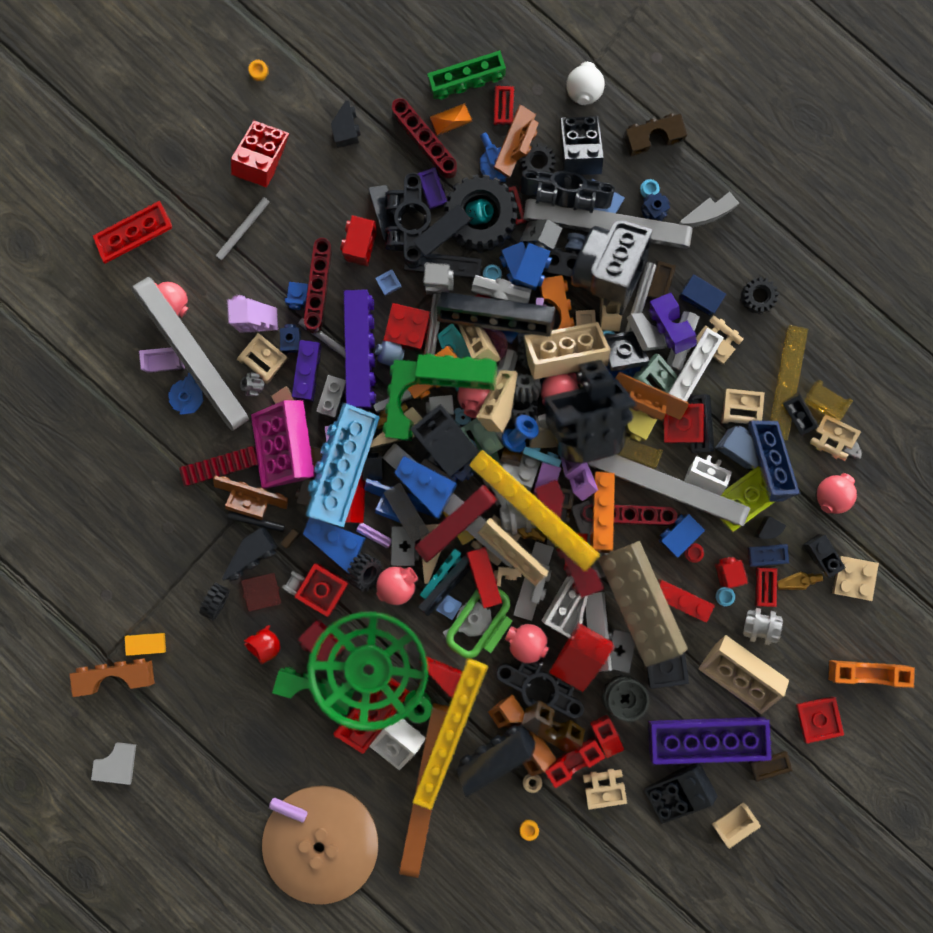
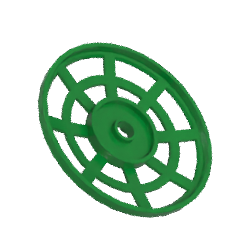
M376 612L351 614L330 625L315 643L308 665L310 689L320 708L339 724L357 730L387 728L407 717L421 700L428 678L426 654L415 633L398 619ZM369 618V628L355 630L347 635H344L338 628L343 623L353 619ZM377 618L394 623L407 634L397 640L391 634L377 629ZM332 633L339 641L333 647L328 661H316L320 646L326 637ZM368 634L367 645L356 648L350 641L351 638ZM376 635L386 638L393 644L386 650L375 646ZM411 640L415 643L420 654L422 671L410 669L409 658L403 646ZM343 645L350 652V655L346 662H334L337 652ZM398 650L402 656L404 668L392 666L390 656ZM370 664L374 667V671L371 674H366L363 671V667ZM315 670H327L328 681L334 692L326 700L321 696L317 687ZM333 670H345L347 681L340 687L336 684ZM391 676H403L399 687L393 692L388 686ZM409 677L421 679L415 696L404 707L398 697L406 688ZM350 688H354L362 692L361 702L352 700L345 693ZM382 690L387 696L385 700L369 703L370 693ZM340 699L351 707L361 709L360 720L355 721L346 718L334 711L330 706ZM392 703L399 712L385 720L367 722L368 710L380 709Z

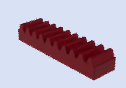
M252 446L182 466L179 470L184 486H190L213 479L214 476L220 477L258 466L255 448Z

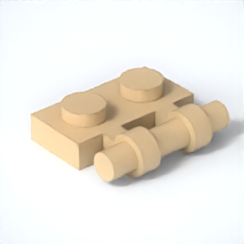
M713 315L709 320L714 325L712 331L717 333L721 330L728 336L725 340H722L713 355V358L723 365L735 350L730 343L734 341L739 345L743 338L738 335L739 332L735 329L729 328L724 320H719ZM706 325L696 336V344L699 342L706 328L710 329Z
M825 414L816 430V433L823 436L820 440L813 437L810 444L819 451L823 450L832 454V457L835 459L840 458L846 461L849 454L843 452L842 449L845 446L852 450L861 431ZM828 438L838 443L836 448L826 443Z
M607 769V772L600 773L594 771L588 775H583L584 783L592 782V787L585 788L588 809L627 804L624 783H616L615 779L623 777L621 769ZM609 779L610 785L599 786L598 781Z

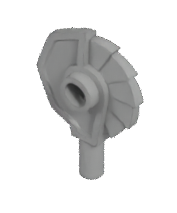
M477 602L457 632H463L467 636L483 635L492 622L490 609L482 608V604ZM463 605V606L459 609L460 611L458 612L457 617L459 616V614L461 613V611L464 609V607H465L466 605ZM448 628L447 630L443 631V634L445 635V637H446V635H447V633H448V631H449L450 628Z

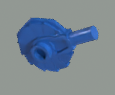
M483 133L480 137L486 152L480 158L481 173L483 175H490L492 180L496 177L500 182H504L507 177L493 168L501 147L496 148L494 144L492 145L488 134Z
M188 373L184 381L180 380L175 385L173 384L170 392H168L169 403L173 406L174 410L180 412V415L195 413L203 403V391L190 373Z

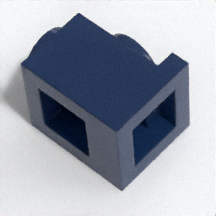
M286 324L284 328H280V351L282 353H298L301 329L296 328L295 324ZM289 334L293 335V339L290 341L286 339Z

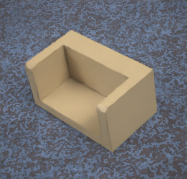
M744 802L712 823L728 848H731L761 827Z

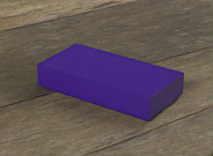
M436 168L417 173L421 178V186L429 209L433 210L444 206L447 199Z

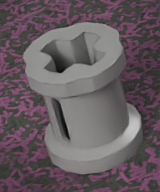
M292 571L290 579L282 588L296 595L305 577Z

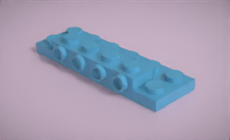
M343 403L337 422L328 427L327 435L329 438L327 443L322 445L321 454L323 456L321 462L318 461L314 471L317 473L315 480H312L308 487V491H310L309 496H312L306 513L307 516L344 527L380 416Z

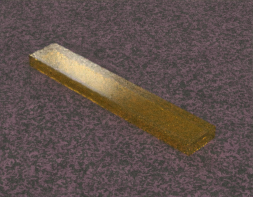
M789 325L787 328L770 420L778 421L784 441H788L792 419L783 402L797 393L808 334L807 328Z

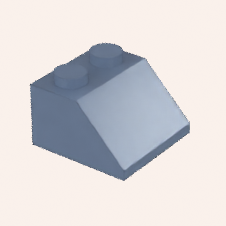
M741 426L728 429L716 446V449L745 469L756 468L758 465L753 437L748 435L749 431Z

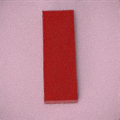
M486 547L466 552L482 608L485 609L502 603Z

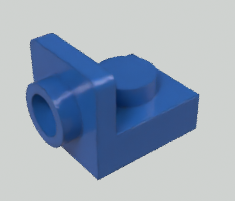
M289 282L285 303L290 309L300 310L301 307H306L308 284Z

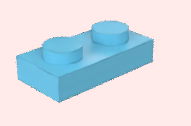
M525 446L523 455L534 458L542 463L556 467L560 466L561 460L558 459V455L551 452L544 454L540 452V448Z

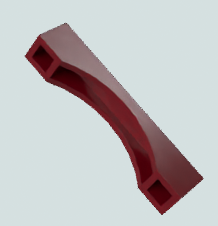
M556 479L535 488L536 493L533 495L561 520L564 495ZM559 547L556 548L560 559L565 558L567 565L564 568L567 576L573 577L575 583L572 584L576 595L580 594L581 598L603 590L596 570L590 567L586 571L583 570Z

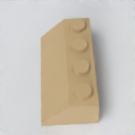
M598 322L552 330L551 337L532 334L524 336L528 366L534 380L579 371V364L602 360L604 365L608 366L610 348Z
M727 635L714 645L699 667L701 672L760 714L764 713L785 695L789 682L787 678Z

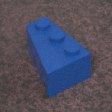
M403 456L395 474L440 519L457 484Z
M313 517L309 518L303 533L346 572H348V568H351L349 564L354 562L353 558H358L366 537Z

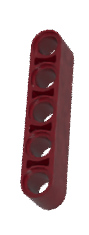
M398 98L394 100L392 112L397 122L440 174L447 179L453 178L457 173V162L405 99ZM399 107H404L405 111L399 113L396 111V109ZM411 121L418 123L415 127L408 126ZM422 136H428L430 138L426 142L420 140ZM434 150L441 151V155L433 156L432 152ZM450 164L454 168L451 171H446L444 166Z
M326 238L317 239L313 245L304 324L310 333L319 332L323 325L332 255L331 244ZM322 245L328 247L325 252H319L318 248ZM318 264L325 265L322 271H318L315 268ZM316 282H321L323 287L321 289H314L313 285ZM313 301L321 303L318 308H312L310 305ZM316 319L318 324L315 327H311L308 325L310 320Z
M485 485L482 486L420 541L414 549L428 563L497 501V498Z
M589 504L582 508L580 517L584 522L592 523L593 519L586 516L587 509L593 510V504ZM614 505L613 524L667 526L674 523L677 519L676 511L670 507ZM625 510H629L632 513L631 520H627L624 517ZM645 511L650 512V521L644 519L643 513ZM663 512L669 513L670 520L668 522L663 519Z

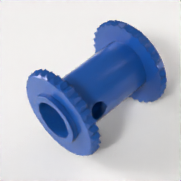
M528 415L518 416L515 421L516 428L507 429L502 433L503 444L510 451H523L526 446L525 439H534L538 436L539 426Z

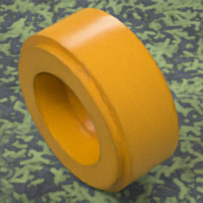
M255 60L250 63L248 71L252 79L256 81L264 80L268 75L266 64L261 60Z
M525 820L521 823L519 828L521 837L527 841L536 839L539 834L537 823L533 820Z

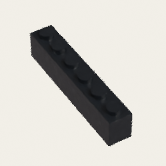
M447 292L441 293L436 306L437 321L546 337H551L555 323V307Z

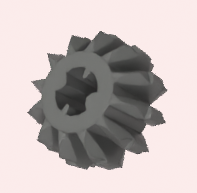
M520 373L516 379L513 399H515V402L521 401L523 404L525 402L531 404L532 400L538 401V397L542 393L540 379L534 380L532 375L530 376L528 373L522 375Z

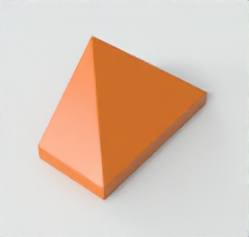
M465 103L430 117L437 135L472 122Z

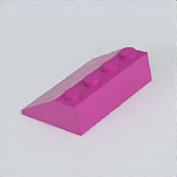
M284 400L251 414L261 488L267 489L314 477L303 401Z

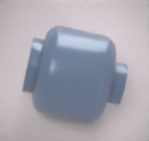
M383 340L381 344H377L375 355H377L379 363L391 366L394 365V360H403L404 349H402L400 344Z

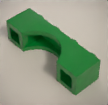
M394 360V365L390 367V376H392V382L388 386L390 399L385 408L387 422L383 426V433L388 439L412 441L413 432L411 428L414 426V422L403 413L401 401L406 390L418 384L415 377L417 362Z
M291 667L280 669L272 693L291 699L296 692L310 688L308 673H296V669ZM328 678L316 679L320 693L327 699L334 692ZM350 688L345 695L353 699L355 690ZM340 699L330 706L337 713L344 715L349 713L350 706Z

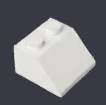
M402 719L392 726L383 728L369 747L400 770L416 754L426 737Z

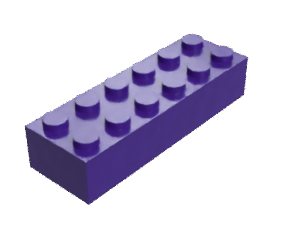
M344 290L346 404L362 410H373V405L376 404V394L373 392V386H376V375L372 372V367L376 365L375 356L372 353V348H375V337L371 334V329H375V320L373 315H371V310H374V299L368 290Z
M765 717L648 721L650 761L653 764L771 760L770 721Z

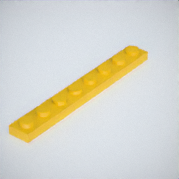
M481 450L469 466L583 570L586 571L599 557L595 550L484 450Z
M468 659L413 803L430 810L432 809L485 674L486 665Z

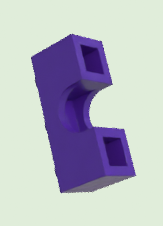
M672 293L650 301L651 309L649 310V315L652 320H656L657 329L660 334H664L665 343L669 349L672 348L673 352L677 354L697 346L696 333L688 320L682 323L672 322L680 318L679 305Z
M300 340L292 391L294 399L314 402L316 369L320 363L322 345L319 342Z

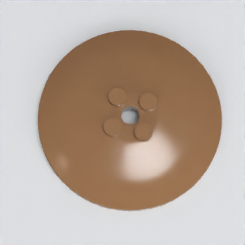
M311 786L287 796L282 801L307 811V816L304 822H300L276 811H273L270 815L263 833L262 853L265 866L271 878L286 894L310 904H329L349 897L366 882L376 863L378 833L371 814L352 794L331 786ZM317 842L322 843L325 847L324 851L317 852L314 849V844Z

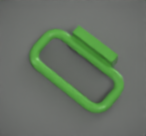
M498 588L503 602L501 609L474 649L467 651L454 642V636L480 599L476 589L446 635L447 645L452 651L466 659L476 657L482 649L490 653L493 651L512 623V620L505 616L510 608V599L501 589Z

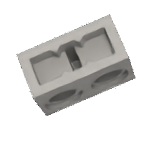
M330 375L327 376L316 412L335 419L338 418L346 393V380Z

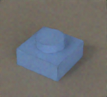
M392 269L376 278L385 296L402 287Z
M447 595L436 611L453 620L462 603Z

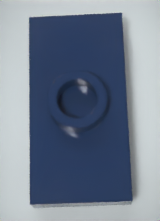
M788 544L748 547L749 566L789 564Z

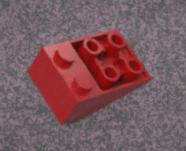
M253 121L231 158V175L267 188L275 173L289 133Z

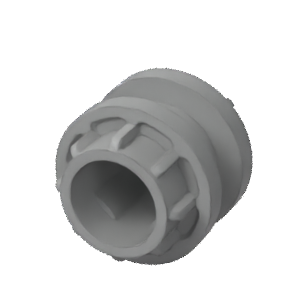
M506 502V506L500 507L502 530L506 533L510 532L511 535H517V529L524 528L525 532L529 533L532 528H536L510 502Z
M756 608L755 611L749 610L746 614L743 634L745 637H749L752 642H755L756 637L765 639L764 644L770 645L771 642L777 643L780 639L783 619L781 616H777L774 611H770L769 616L761 614L760 608Z

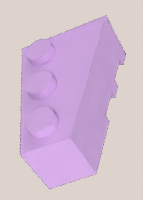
M235 296L232 300H228L229 324L240 333L278 330L277 308L245 299V296Z

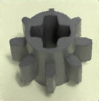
M247 373L246 377L244 376L241 379L240 388L242 391H245V396H258V393H261L264 389V381L259 379V374Z

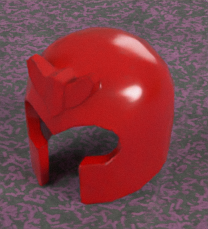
M270 625L259 630L256 633L257 635H251L244 640L246 642L244 646L251 654L258 658L261 665L275 658L280 651V641L276 634L269 630Z

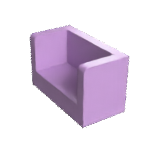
M172 347L139 351L141 370L147 373L185 369L184 364Z

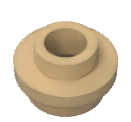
M527 774L523 779V786L526 791L535 793L541 789L542 779L539 775L531 777L530 774ZM531 779H534L536 781V784L530 785L529 781Z

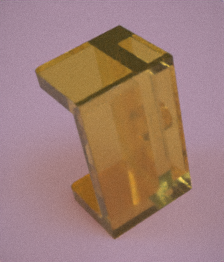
M816 381L805 397V402L823 414L838 421L842 420L853 400L850 398L843 399L822 385L823 381Z
M625 437V446L618 455L655 469L658 466L663 450L651 448L630 440L629 437Z

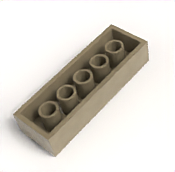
M637 541L598 558L645 667L680 656L688 648L641 542Z

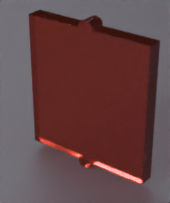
M275 573L241 581L244 590L243 598L246 599L248 612L282 604L279 594L280 587L277 585Z

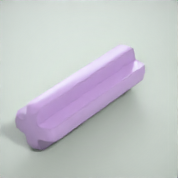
M360 523L356 531L385 548H389L392 544L391 538L364 523Z
M273 798L269 806L271 810L300 822H304L307 816V811L277 798Z

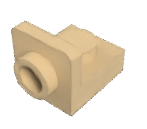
M498 566V570H494V577L499 587H501L502 575L508 580H517V577H521V573L513 567L511 569L510 567Z

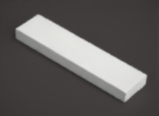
M706 328L668 394L687 401L724 337Z

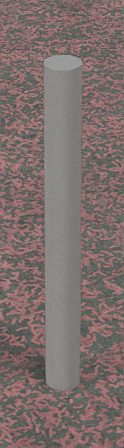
M263 197L216 254L219 259L222 260L269 204L265 197Z
M302 318L298 324L306 329L304 318ZM322 331L312 333L345 357V348Z

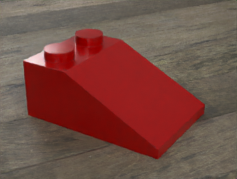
M578 622L549 673L583 692L605 664L614 649L613 642Z
M426 656L428 672L453 699L463 671Z

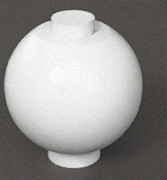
M584 62L570 73L566 86L567 92L573 101L581 105H587L600 98L604 91L605 83L603 75L595 68V65L591 62Z

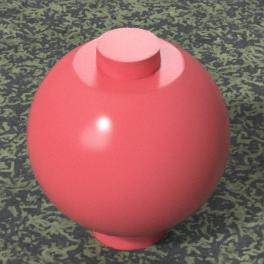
M173 282L156 284L178 317H183L189 309L186 307L188 298L183 288Z
M572 372L546 377L541 386V397L544 406V397L579 389L576 373Z
M459 388L458 402L464 409V414L468 417L476 418L490 390Z
M842 473L840 476L827 477L819 484L816 495L818 503L824 512L840 514L852 508L857 498L854 478L846 473Z
M398 566L385 569L377 579V597L380 601L390 605L406 603L414 593V582L418 580L417 574L410 567L406 570Z
M524 624L518 629L512 626L505 638L506 641L510 642L512 655L523 663H534L540 657L545 658L549 650L546 646L548 643L546 634L541 628L533 624Z

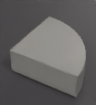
M857 441L852 450L845 446L842 449L843 452L849 454L848 456L856 459L861 458V449Z

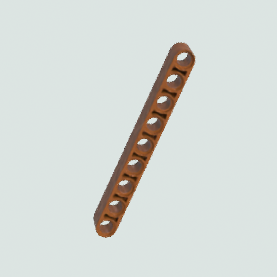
M433 703L416 792L450 706ZM413 803L399 874L418 878L432 809L430 810Z

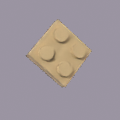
M839 556L846 568L835 574L832 594L872 601L879 563Z

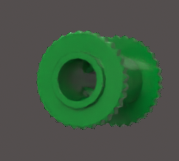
M412 690L406 695L404 700L405 707L411 702L417 690ZM425 691L417 704L421 705V707H415L408 715L409 720L413 722H425L432 713L431 699Z

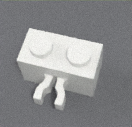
M708 455L705 460L696 456L687 471L684 481L721 496L728 485L732 472L720 467L721 460L713 464L710 461L712 456Z

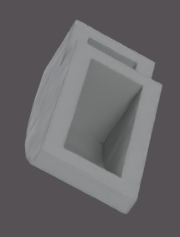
M728 192L716 203L709 198L683 218L679 224L690 227L707 224L735 209L739 202L731 192Z

